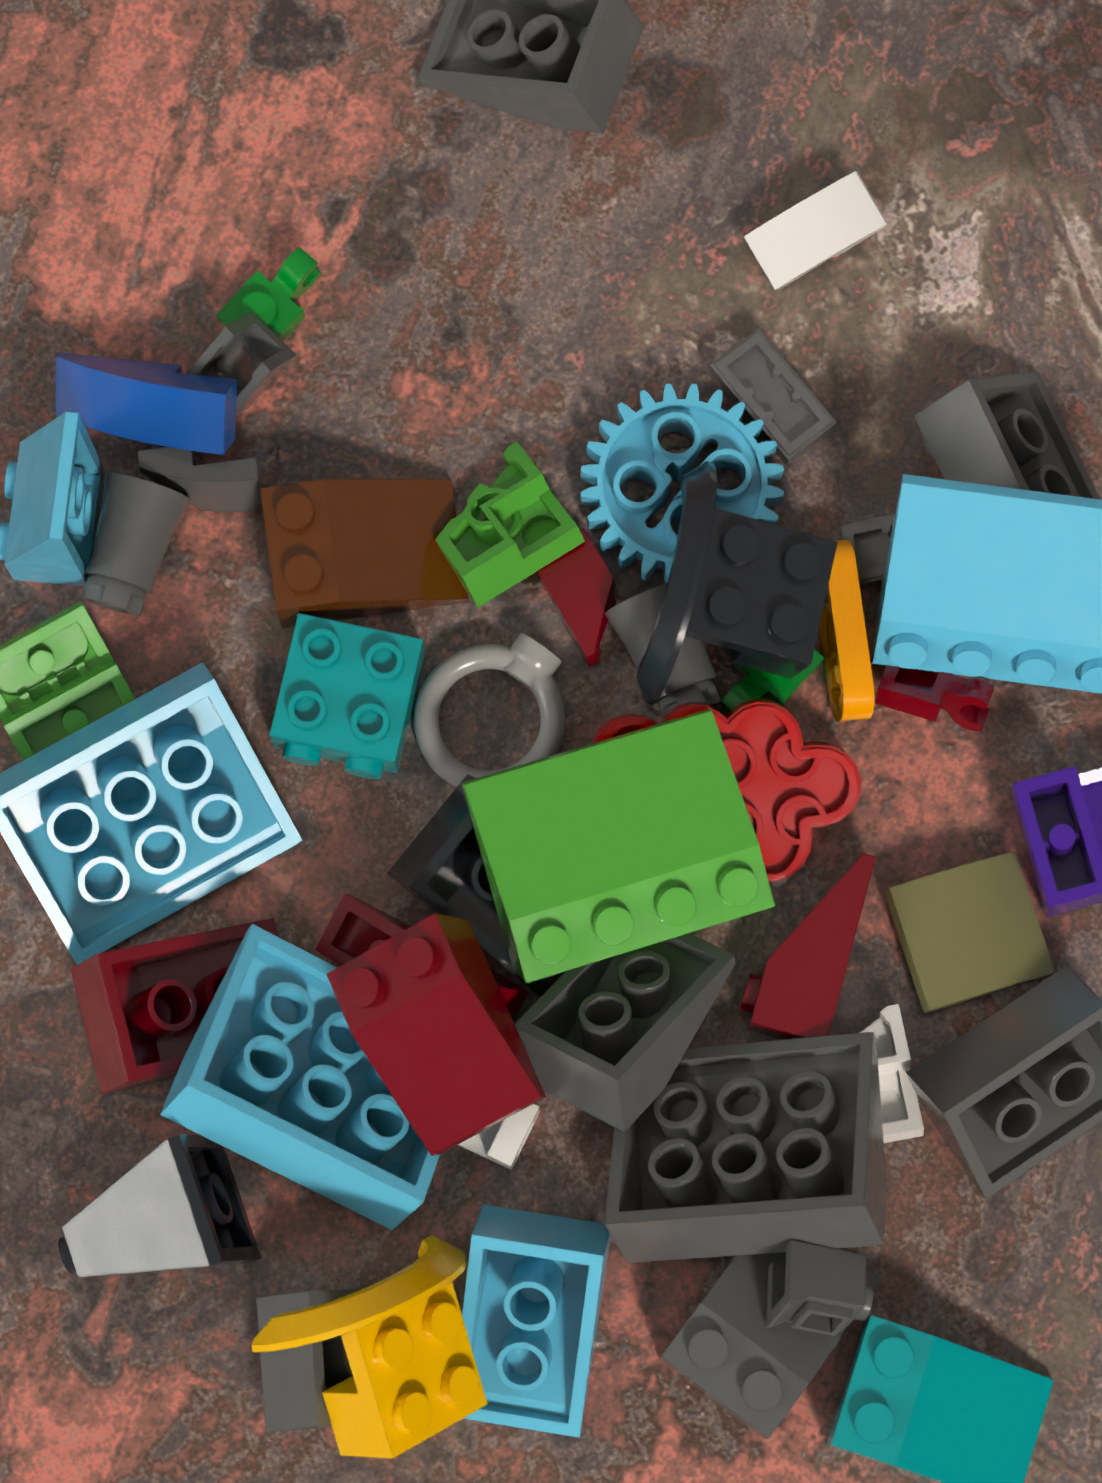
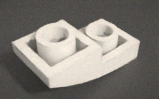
M854 171L745 235L744 238L774 289L780 290L828 259L838 257L889 224L858 171Z

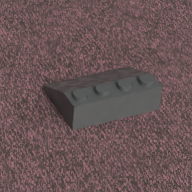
M874 1032L687 1048L665 1089L625 1132L614 1127L605 1226L628 1263L780 1253L786 1252V1245L790 1240L834 1249L884 1245L887 1184L877 1040Z

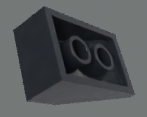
M467 774L387 874L432 912L469 919L482 951L541 997L565 972L525 983L512 967L462 782L476 778Z

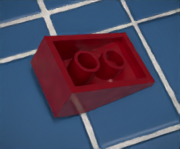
M434 913L326 974L351 1034L431 1156H438L546 1097L469 919Z
M274 918L99 953L70 969L101 1095L176 1077L181 1062L248 928L254 924L278 937Z

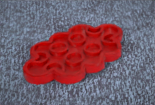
M752 699L739 703L725 716L716 708L704 702L690 701L677 705L666 714L660 723L706 709L712 710L760 846L768 881L775 882L791 877L803 867L811 852V828L824 827L840 822L853 811L860 798L861 777L857 765L843 749L829 742H803L798 722L785 707L772 700ZM624 714L611 718L598 730L591 744L659 723L640 714Z

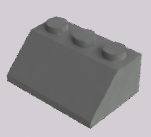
M1038 371L968 379L914 416L923 434L925 449L936 461L946 480L1100 499Z
M1067 966L906 1072L927 1116L985 1199L1102 1121V1000Z

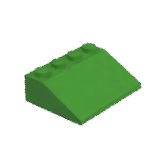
M710 709L462 782L510 961L514 970L525 983L775 907L760 846L714 715Z

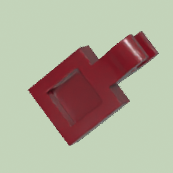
M887 665L878 686L875 704L934 722L937 721L940 710L943 709L949 713L952 720L959 726L972 731H982L990 708H988L995 686L984 680L962 678L952 673L907 669Z

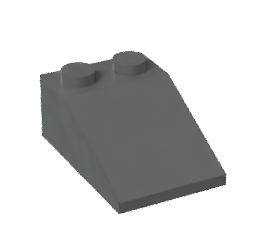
M448 0L417 79L424 86L551 128L604 133L644 26L625 0Z
M688 933L566 971L515 1023V1027L543 1090L625 1132L665 1089L736 964L735 955Z
M786 1252L735 1256L659 1358L763 1439L770 1438L851 1325L850 1323L842 1333L839 1332L836 1336L792 1328V1323L788 1322L772 1328H766L768 1267L772 1262L786 1264ZM866 1268V1280L872 1282L874 1292L881 1279Z

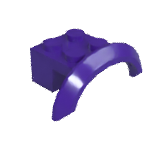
M1074 766L1013 783L1011 796L1046 917L1102 903V767L1078 774L1077 768Z

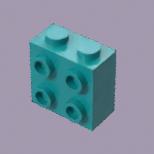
M298 613L269 735L274 748L283 750L281 757L287 761L307 766H319L320 758L345 763V772L368 779H381L383 771L398 774L425 658L423 639Z

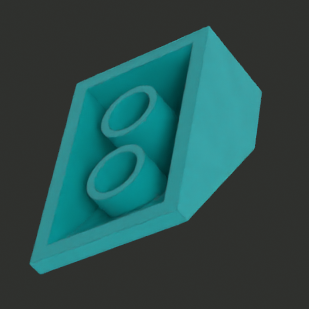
M870 1315L862 1323L826 1445L939 1483H1024L1054 1379L942 1338Z

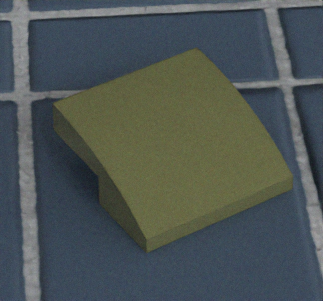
M1015 851L927 875L890 887L884 891L923 1013L976 1000L989 993L1038 981L1056 973Z

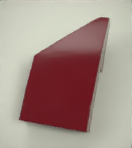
M583 528L580 532L585 540L584 543L534 574L557 608L566 631L590 667L598 663L601 655L599 645L608 623L605 612L617 605L614 596L616 583L612 573Z

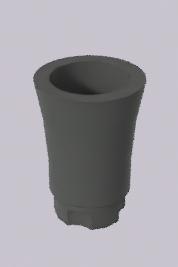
M106 473L99 522L93 548L85 570L88 578L81 598L115 612L141 616L146 594H152L160 565L190 499L173 489L144 479L119 473Z
M667 583L635 595L605 612L606 617L625 644L637 669L652 636ZM684 637L669 680L660 698L655 703H658L662 718L677 705L690 701L704 702L712 707L721 704L722 695L715 681H713L717 678V674L703 641Z

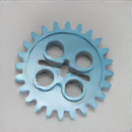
M693 383L687 392L686 399H677L672 385L665 384L663 401L657 403L654 402L646 390L640 391L639 398L640 410L637 412L622 402L617 405V415L621 423L619 426L612 422L601 420L599 423V433L607 442L606 444L588 441L586 455L599 464L581 466L580 479L596 486L581 491L580 501L581 505L599 508L587 516L588 529L607 527V530L600 539V548L602 551L620 545L622 547L618 559V566L623 569L636 558L642 561L641 580L646 581L657 567L664 569L665 582H668L678 537L673 532L671 525L676 519L681 517L682 490L674 497L663 519L655 528H648L645 523L669 499L671 480L680 483L682 475L691 470L700 452L710 442L716 443L718 448L704 462L713 463L716 470L729 468L736 471L743 482L738 488L730 491L717 488L715 508L777 524L778 515L765 507L782 504L784 496L783 490L768 485L782 479L784 472L783 465L765 463L776 453V441L757 443L756 440L761 434L764 422L759 419L744 426L741 421L745 404L741 401L728 412L721 409L722 391L719 389L711 396L707 403L699 401L698 386ZM680 432L691 440L692 446L686 452L680 454L670 453L661 447L659 439L667 433ZM643 480L653 487L655 493L646 501L633 502L622 494L621 488L629 481Z

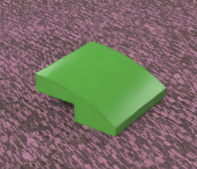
M81 601L0 644V719L23 760L135 699Z

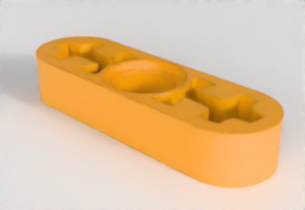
M848 539L833 540L838 543L819 626L830 708L837 722L870 719L874 711L875 694L855 552Z

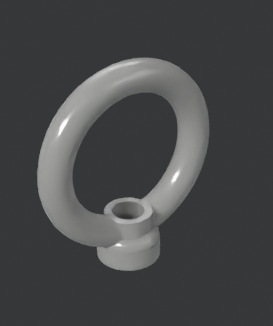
M524 633L519 634L511 647L499 644L475 645L459 650L441 661L422 684L414 709L416 741L420 752L430 768L445 782L457 787L467 774L479 778L558 754L565 733L566 713L562 694L552 675L562 661ZM484 669L505 671L533 692L540 710V729L530 751L513 765L497 770L477 769L461 762L447 748L439 727L440 707L448 690L463 676Z

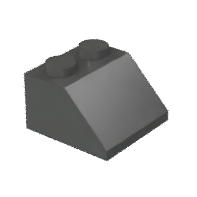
M362 1289L303 1291L256 1298L259 1332L271 1318L281 1313L324 1304ZM341 1335L299 1347L260 1352L265 1431L278 1432L332 1427L322 1392L353 1376Z

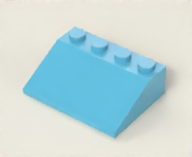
M903 474L877 605L872 664L1102 694V500Z
M203 662L0 773V833L77 965L95 954L108 950L303 841L215 679Z
M252 924L248 928L181 1062L160 1115L393 1230L424 1202L440 1154L438 1156L430 1155L351 1034L326 975L338 967Z

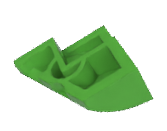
M518 442L513 443L504 451L503 455L508 464L489 487L479 483L467 498L468 502L464 511L459 516L451 519L435 539L447 562L478 608L585 542L577 524L550 491L543 474Z

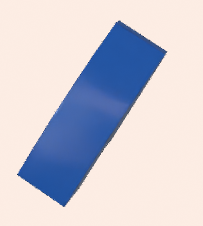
M61 352L56 355L55 416H60L64 412L79 413L85 427L144 443L189 451L224 455L235 441L237 379L181 373V365Z

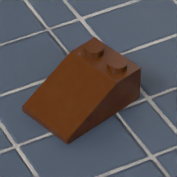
M321 479L260 488L275 606L282 629L295 627L298 613L339 621L469 602L467 591L435 541L448 522L457 517L451 479Z

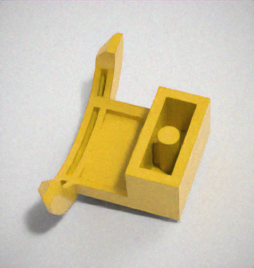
M431 1235L422 1240L418 1251L419 1259L394 1275L339 1299L301 1310L281 1313L271 1318L253 1339L251 1345L253 1352H268L299 1347L341 1335L353 1376L322 1392L340 1456L393 1459L487 1405L452 1283L453 1280L464 1272L468 1265L464 1250Z

